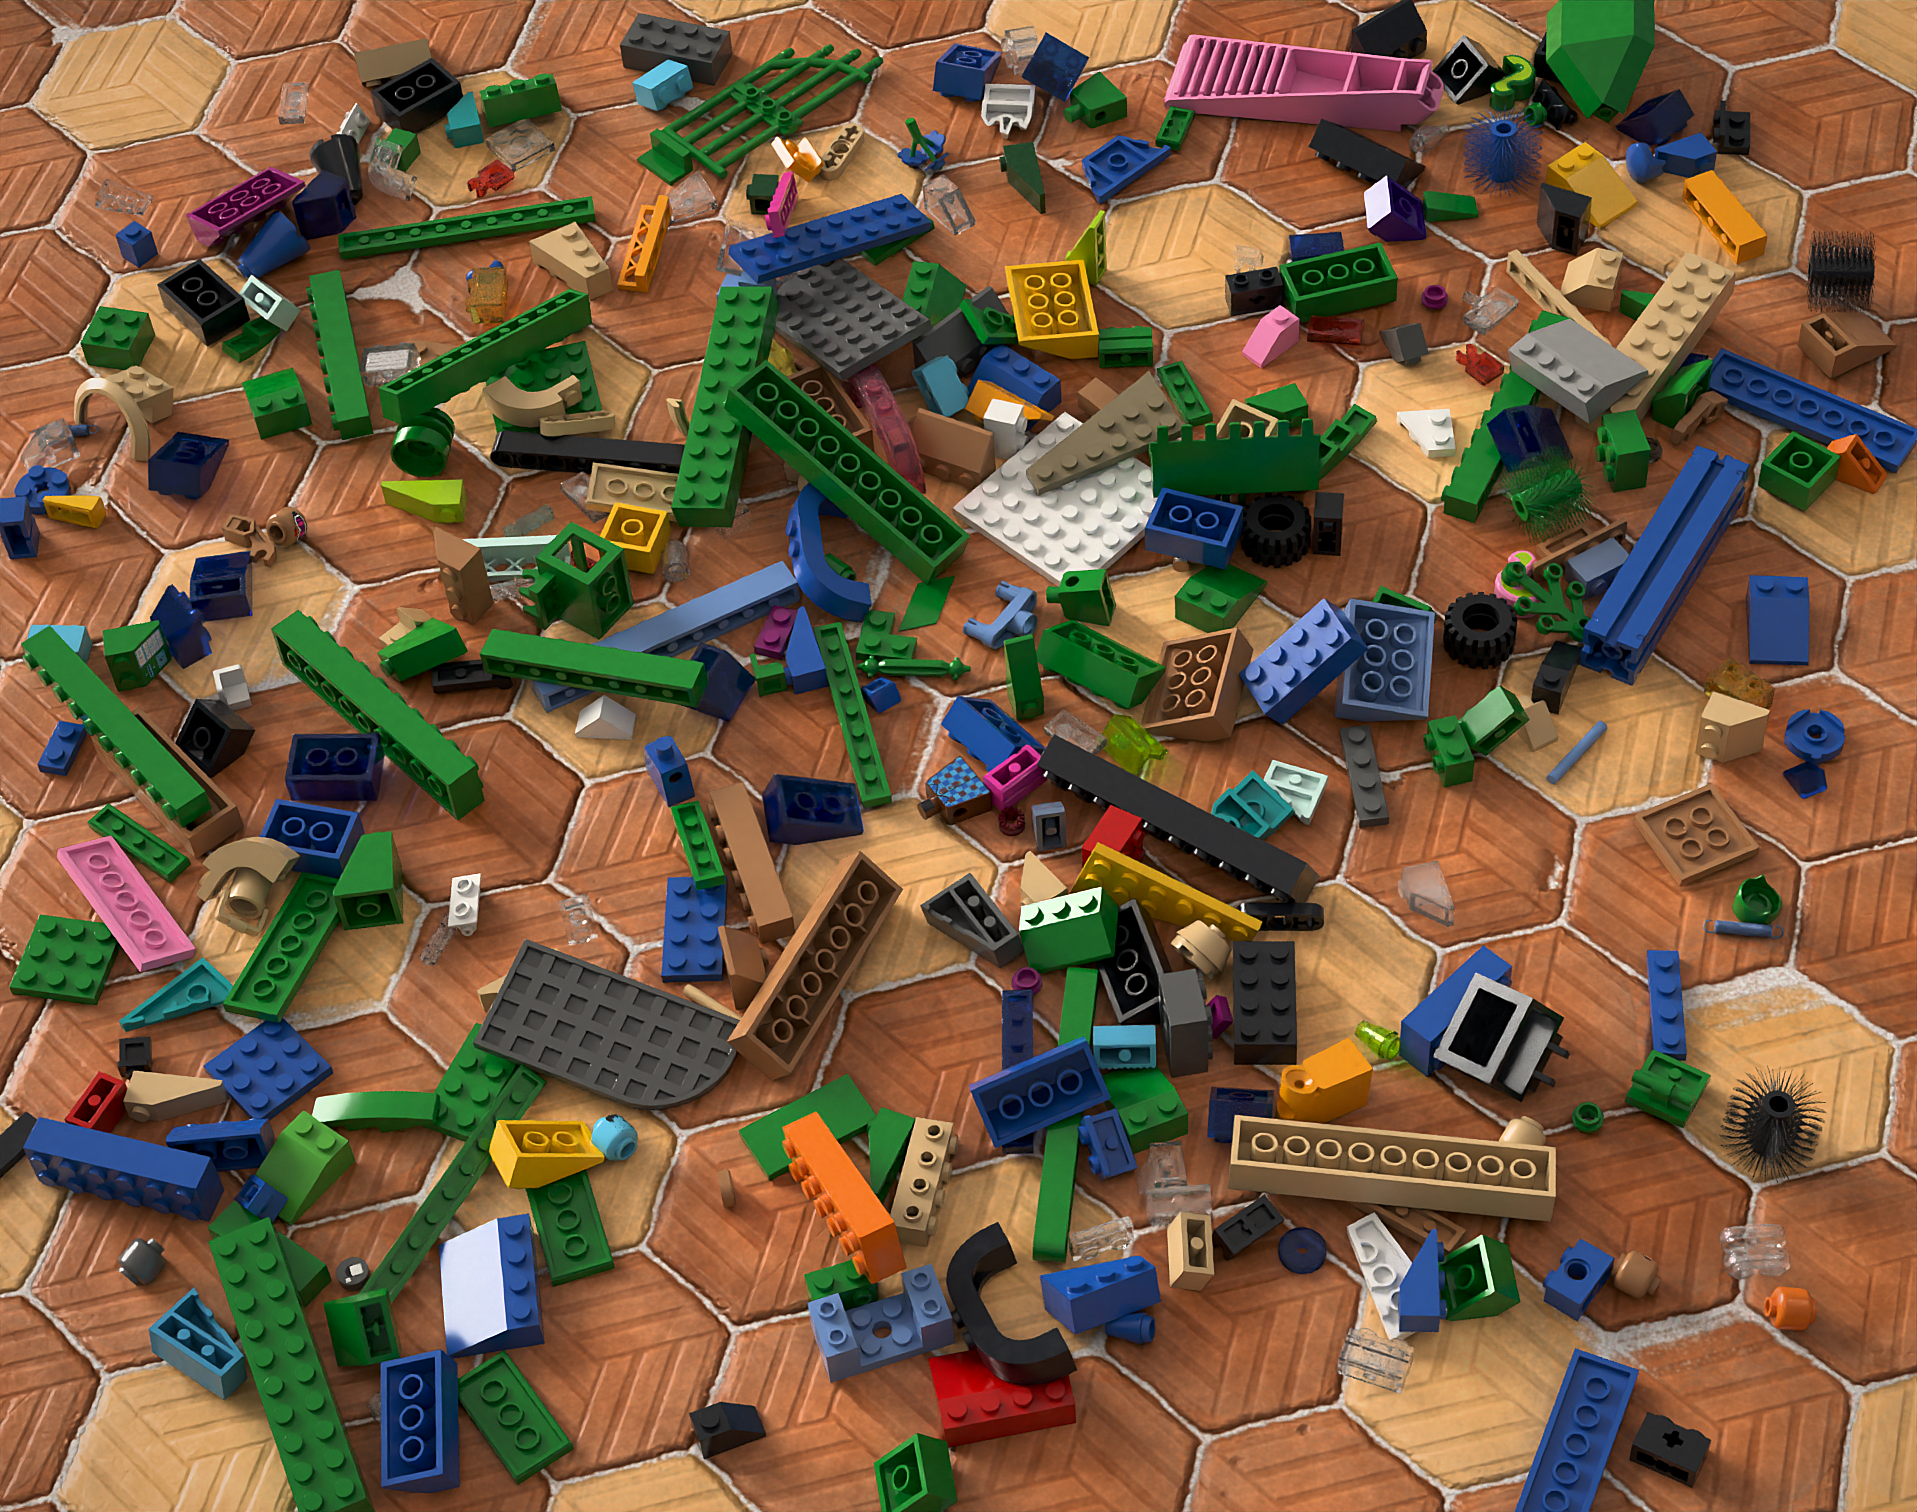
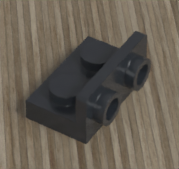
M1720 100L1719 110H1714L1713 125H1718V127H1714L1713 143H1718L1717 154L1749 155L1750 112L1726 111V101Z

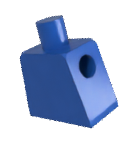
M671 736L660 737L656 741L647 744L644 747L646 769L667 806L672 807L695 797L687 762ZM672 774L673 777L676 776L677 782L669 781Z

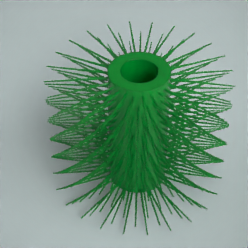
M1559 453V459L1556 455L1555 459L1551 455L1552 461L1548 457L1549 463L1547 462L1546 465L1542 460V466L1538 462L1539 468L1533 460L1536 470L1529 460L1532 470H1534L1533 472L1525 461L1529 473L1526 469L1525 473L1521 469L1522 475L1518 471L1519 477L1517 476L1515 479L1511 474L1513 482L1510 484L1507 481L1511 488L1509 491L1512 493L1511 495L1506 491L1510 495L1509 497L1512 498L1510 500H1512L1513 504L1510 505L1514 506L1520 521L1522 522L1523 520V528L1525 521L1527 531L1528 523L1531 534V523L1533 524V531L1536 537V531L1538 533L1540 530L1544 535V529L1547 533L1546 527L1551 533L1549 525L1554 530L1552 523L1557 528V522L1561 528L1559 520L1566 530L1562 518L1567 524L1566 517L1569 523H1571L1569 515L1573 519L1572 513L1576 517L1575 511L1577 512L1578 509L1583 514L1581 507L1583 506L1582 501L1585 498L1581 493L1584 494L1585 492L1582 491L1584 490L1582 485H1587L1581 484L1580 480L1582 479H1579L1578 474L1575 473L1576 463L1573 471L1572 464L1571 469L1569 468V457L1566 463L1564 457L1562 461Z

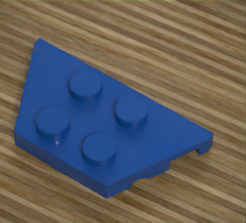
M1117 135L1082 160V169L1097 202L1102 204L1171 156V147L1163 145L1162 149L1150 147L1149 141L1133 140L1130 137Z

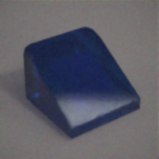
M1808 761L1783 772L1786 780L1802 799L1827 789L1825 771Z

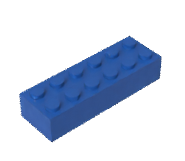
M39 1117L23 1147L38 1180L44 1185L67 1187L75 1193L88 1192L96 1194L104 1200H111L113 1198L124 1201L134 1207L142 1205L153 1208L163 1214L171 1212L182 1215L184 1218L192 1221L200 1219L209 1222L224 1192L211 1157Z

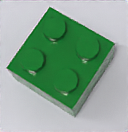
M100 306L80 344L88 365L126 370L132 366H140L155 337V332L149 313Z
M1635 409L1602 415L1601 427L1597 428L1599 446H1595V456L1597 462H1601L1603 465L1605 482L1610 483L1613 493L1646 487L1651 448Z
M1792 431L1762 462L1758 486L1806 511L1836 480L1841 456Z

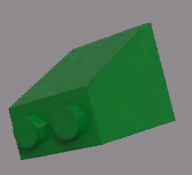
M392 831L362 835L333 890V897L344 931L404 923L402 865Z

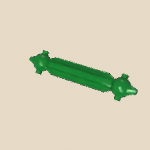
M871 655L865 662L857 664V669L864 671L868 678H873V675L879 672L885 676L942 677L950 674L953 676V680H958L963 673L971 671V667L964 665L958 657H955L954 661L950 663L943 660L884 659L878 662L875 660V656Z

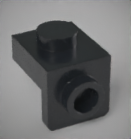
M150 1036L119 1039V1061L117 1064L121 1077L131 1080L133 1071L152 1072V1040Z

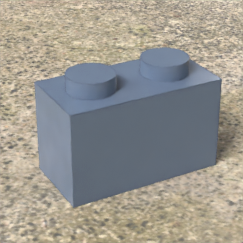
M1612 537L1568 559L1566 562L1565 580L1569 584L1573 581H1578L1584 585L1585 593L1582 596L1584 600L1595 595L1598 596L1610 587L1630 554Z

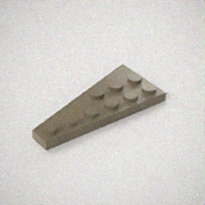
M1148 371L1027 468L1026 476L1039 496L1148 451L1150 442H1157L1158 426H1168L1169 441L1180 438L1181 426L1184 424Z

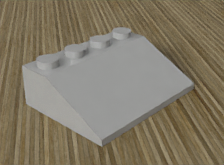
M1572 319L1530 332L1508 349L1512 372L1588 424L1593 422L1649 374L1647 369Z

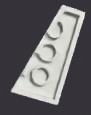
M1375 1212L1347 1226V1235L1392 1346L1416 1333L1399 1332L1398 1321L1399 1286L1411 1267L1412 1262Z

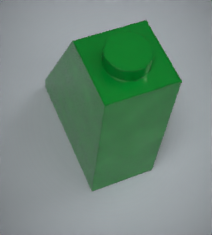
M431 618L380 650L377 654L382 661L379 663V666L387 677H392L401 682L468 652L456 627Z

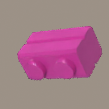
M1025 745L1017 754H1013L983 776V783L991 792V802L1000 811L1005 810L1006 807L1009 809L1010 806L1015 805L1048 780L1042 776L1044 771L1036 765L1041 755L1030 745Z

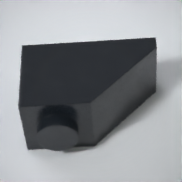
M718 1402L689 1413L693 1433L704 1459L766 1437L757 1410L752 1405Z

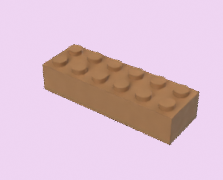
M140 707L132 711L134 716L206 791L212 809L182 828L175 819L170 821L161 809L162 805L159 802L154 804L146 794V788L143 785L138 787L135 784L127 768L124 770L120 768L114 759V754L111 751L107 753L102 748L97 735L91 738L101 762L195 859L244 827L237 805Z

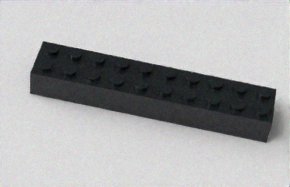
M1053 734L1036 764L1044 771L1042 776L1050 780L1051 784L1063 791L1070 790L1084 802L1089 804L1093 802L1100 806V809L1104 812L1112 805L1141 817L1142 828L1149 831L1151 836L1162 842H1165L1167 839L1181 852L1190 855L1192 852L1203 863L1213 868L1217 865L1225 871V874L1238 881H1241L1242 877H1244L1243 880L1251 884L1252 888L1263 894H1266L1269 890V893L1275 896L1276 900L1280 903H1306L1320 877L1308 863Z

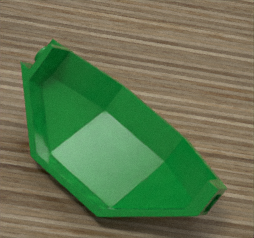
M1559 0L1547 13L1546 62L1587 119L1594 115L1609 123L1619 112L1624 114L1655 46L1654 0Z

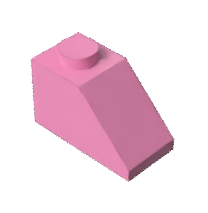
M1281 305L1260 320L1244 347L1242 355L1259 368H1263L1299 341V318Z

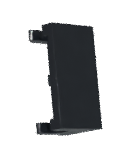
M1263 1195L1215 1228L1212 1234V1246L1214 1248L1221 1246L1225 1252L1224 1259L1228 1261L1262 1236L1284 1222V1218L1268 1198Z

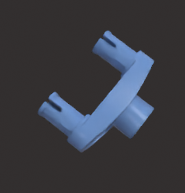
M1003 580L1000 582L1001 585L997 586L995 593L996 597L1009 601V605L990 625L969 618L968 622H965L963 626V633L979 639L983 645L993 649L1001 648L1004 646V640L1012 639L1016 635L1025 636L1033 634L1038 622L1037 616L1032 614L1037 602L1036 591L1026 587L1020 588Z

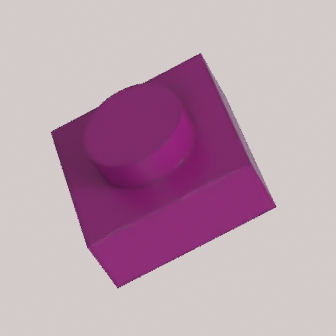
M1216 995L1206 1005L1210 1006L1213 1024H1211L1213 1039H1217L1233 1023L1227 998Z

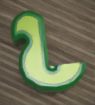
M1519 55L1503 57L1502 70L1506 73L1505 78L1491 84L1492 97L1489 103L1494 110L1508 111L1514 107L1515 101L1525 100L1535 92L1536 69L1530 61Z

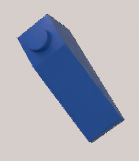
M804 606L798 608L786 652L787 667L783 668L786 685L792 684L795 695L828 687L826 668Z

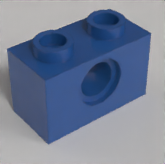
M1581 1238L1574 1248L1569 1246L1565 1250L1560 1260V1267L1557 1271L1551 1270L1543 1282V1287L1546 1288L1544 1302L1576 1321L1580 1319L1610 1278L1614 1264L1612 1256ZM1571 1276H1578L1582 1280H1574Z

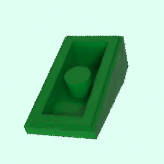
M1435 191L1423 192V208L1426 222L1478 218V210L1475 197Z

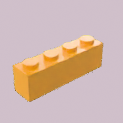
M1713 170L1685 179L1682 195L1683 201L1736 265L1764 255L1767 242L1766 231L1762 227L1760 228L1751 213L1744 209L1739 203L1737 196L1728 190L1724 181L1718 178Z

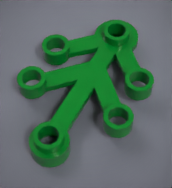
M1521 562L1508 563L1501 572L1502 581L1510 587L1523 586L1542 602H1532L1528 597L1522 596L1518 598L1513 606L1515 613L1519 616L1540 614L1542 616L1536 622V629L1539 633L1544 635L1551 632L1568 633L1574 641L1582 642L1584 627L1591 620L1584 612L1582 596L1585 593L1584 585L1578 581H1573L1565 591L1566 596L1571 600V612L1564 604L1559 580L1563 575V569L1560 565L1551 563L1543 572L1544 578L1548 582L1549 594L1526 575V568ZM1549 615H1558L1564 621H1555Z

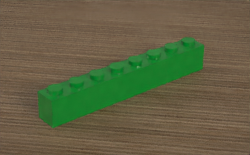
M340 269L309 276L311 286L306 287L309 303L314 302L313 305H309L313 321H318L313 323L316 339L321 338L320 341H316L320 357H325L320 359L323 375L328 374V377L323 378L326 392L332 393L331 396H327L330 412L335 411V414L331 415L334 431H340L342 440L374 434Z
M492 629L480 652L486 673L696 708L709 682L704 663L695 660H683L669 656L633 652L614 647L609 648L589 643H577L563 639L515 633L508 630Z

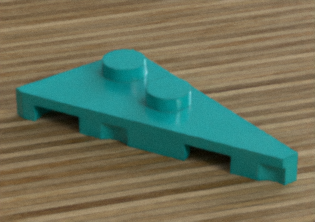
M202 957L127 1014L119 1023L121 1028L128 1032L223 1004L233 985Z

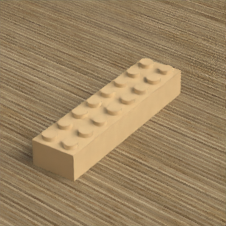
M1687 251L1616 348L1647 369L1649 374L1590 424L1575 415V423L1597 433V428L1601 427L1602 415L1634 409L1639 421H1641L1650 409L1654 395L1657 392H1662L1671 375L1674 376L1734 293L1735 272Z

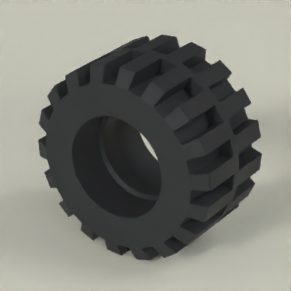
M1270 493L1265 494L1263 498L1258 496L1254 498V502H1249L1246 505V509H1243V528L1241 532V547L1245 550V555L1252 557V561L1255 563L1261 562L1262 566L1265 567L1274 565V568H1280L1284 564L1287 567L1292 565V561H1300L1302 555L1307 554L1311 542V516L1309 515L1308 508L1304 507L1302 501H1295V497L1291 495L1285 497L1282 493H1277V495Z
M1478 592L1477 595L1467 593L1465 598L1461 596L1456 598L1455 603H1451L1448 606V611L1445 613L1443 643L1446 652H1450L1449 656L1453 660L1458 659L1459 664L1463 666L1468 664L1470 668L1476 669V666L1488 669L1489 665L1494 667L1500 665V660L1505 662L1509 658V654L1513 653L1516 640L1517 615L1514 613L1512 605H1506L1507 601L1505 599H1498L1492 593L1490 595H1484V592ZM1473 629H1484V630H1487V631H1486V632H1478V631H1474Z

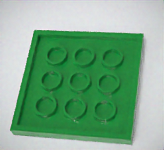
M585 341L548 348L542 352L535 353L527 357V360L510 366L507 371L497 373L486 381V386L506 376L517 388L523 391L539 392L547 390L574 375L580 381L583 400L565 409L566 414L602 411ZM493 414L497 434L501 431L540 433V427L512 425Z

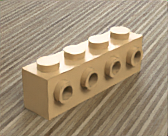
M916 1117L890 1213L891 1218L895 1222L900 1243L927 1247L930 1235L935 1236L938 1226V1217H935L936 1210L943 1207L945 1190L942 1187L944 1181L949 1182L952 1163H949L951 1154L956 1155L959 1144V1137L954 1136L953 1123Z

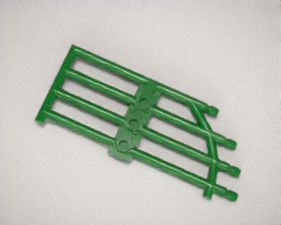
M831 44L824 46L809 57L792 58L795 51L792 48H788L782 51V54L779 53L661 131L691 152V157L719 178L724 179L728 175V171L725 168L778 133L783 136L793 134L803 124L801 118L859 80L865 84L870 83L872 76L869 73L879 68L884 63V60L880 56L876 57L858 69L849 64L862 55L860 49H854L838 60H830L824 58L834 51V47ZM810 67L823 69L776 101L767 96ZM789 69L760 89L752 85L753 82L772 70ZM838 71L848 75L792 113L784 108ZM730 97L738 102L686 137L682 138L676 133ZM747 109L754 114L701 150L692 145ZM764 121L770 126L719 161L715 162L709 158L710 155L760 122Z

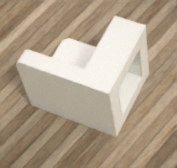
M240 664L213 671L219 699L233 711L252 706L248 685Z

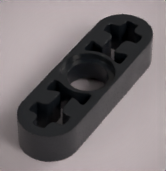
M1243 903L1236 908L1262 921L1259 931H1315L1324 925V909L1316 903Z

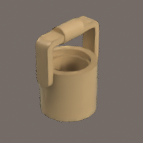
M252 868L238 869L230 890L225 889L215 912L216 920L238 932L246 933L253 937L257 936L263 928L269 908L264 906L273 883ZM225 905L230 912L239 917L248 919L259 917L256 927L234 916L223 913Z

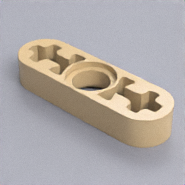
M849 123L839 131L821 157L825 163L819 173L822 179L831 181L838 179L864 143V131L861 125ZM837 150H847L844 154L835 153Z
M610 411L548 416L540 419V434L545 436L607 431L615 428V413Z

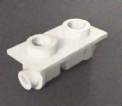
M355 103L352 110L345 114V119L340 127L341 131L337 132V134L353 136L359 144L370 120L358 103Z
M481 873L452 878L448 927H458L465 936H471L477 929Z

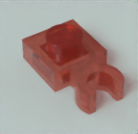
M497 159L478 171L479 177L470 179L467 185L470 192L475 189L477 197L481 198L487 194L488 189L492 188L494 191H497L515 179L514 172Z
M1472 344L1466 345L1467 354H1463L1459 350L1456 351V361L1461 365H1465V372L1483 386L1504 373L1503 364L1486 351L1479 355L1476 347Z

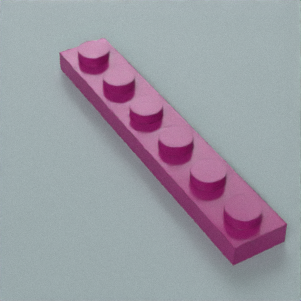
M792 171L783 173L780 182H778V188L775 189L776 193L773 195V201L770 202L771 206L768 208V215H765L768 231L772 230L774 238L785 236L799 196Z

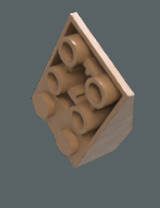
M1864 312L1822 313L1801 323L1797 345L1830 379L1897 348V344Z

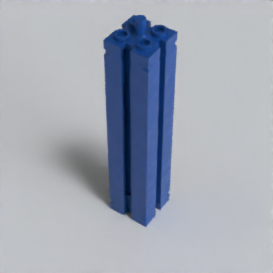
M1698 445L1696 446L1692 457L1686 462L1595 609L1591 620L1584 627L1582 643L1585 645L1581 650L1579 665L1601 673L1603 669L1612 672L1611 678L1633 686L1638 673H1641L1735 517L1737 509L1741 507L1746 489L1744 484L1747 481L1750 464L1734 459L1730 455H1725L1720 460L1717 452Z

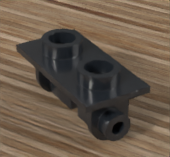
M1542 79L1532 99L1533 102L1541 103L1545 107L1547 119L1557 131L1560 130L1563 123L1574 124L1577 120V113L1564 103L1565 101L1558 94L1555 87L1550 86L1545 79Z

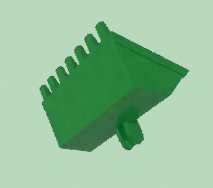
M1313 419L1302 420L1301 435H1289V421L1279 420L1277 423V436H1265V422L1255 421L1253 423V437L1241 438V423L1231 422L1229 424V438L1217 439V425L1215 423H1207L1205 425V439L1193 440L1192 425L1185 424L1181 426L1180 441H1169L1168 426H1158L1157 442H1150L1148 448L1151 462L1153 498L1158 497L1162 487L1197 496L1222 494V502L1230 503L1229 494H1238V503L1240 506H1246V493L1319 490L1320 434H1313Z

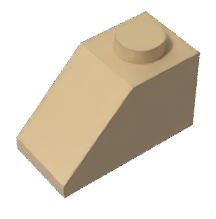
M1031 851L1025 854L1020 887V906L1068 895L1067 887Z

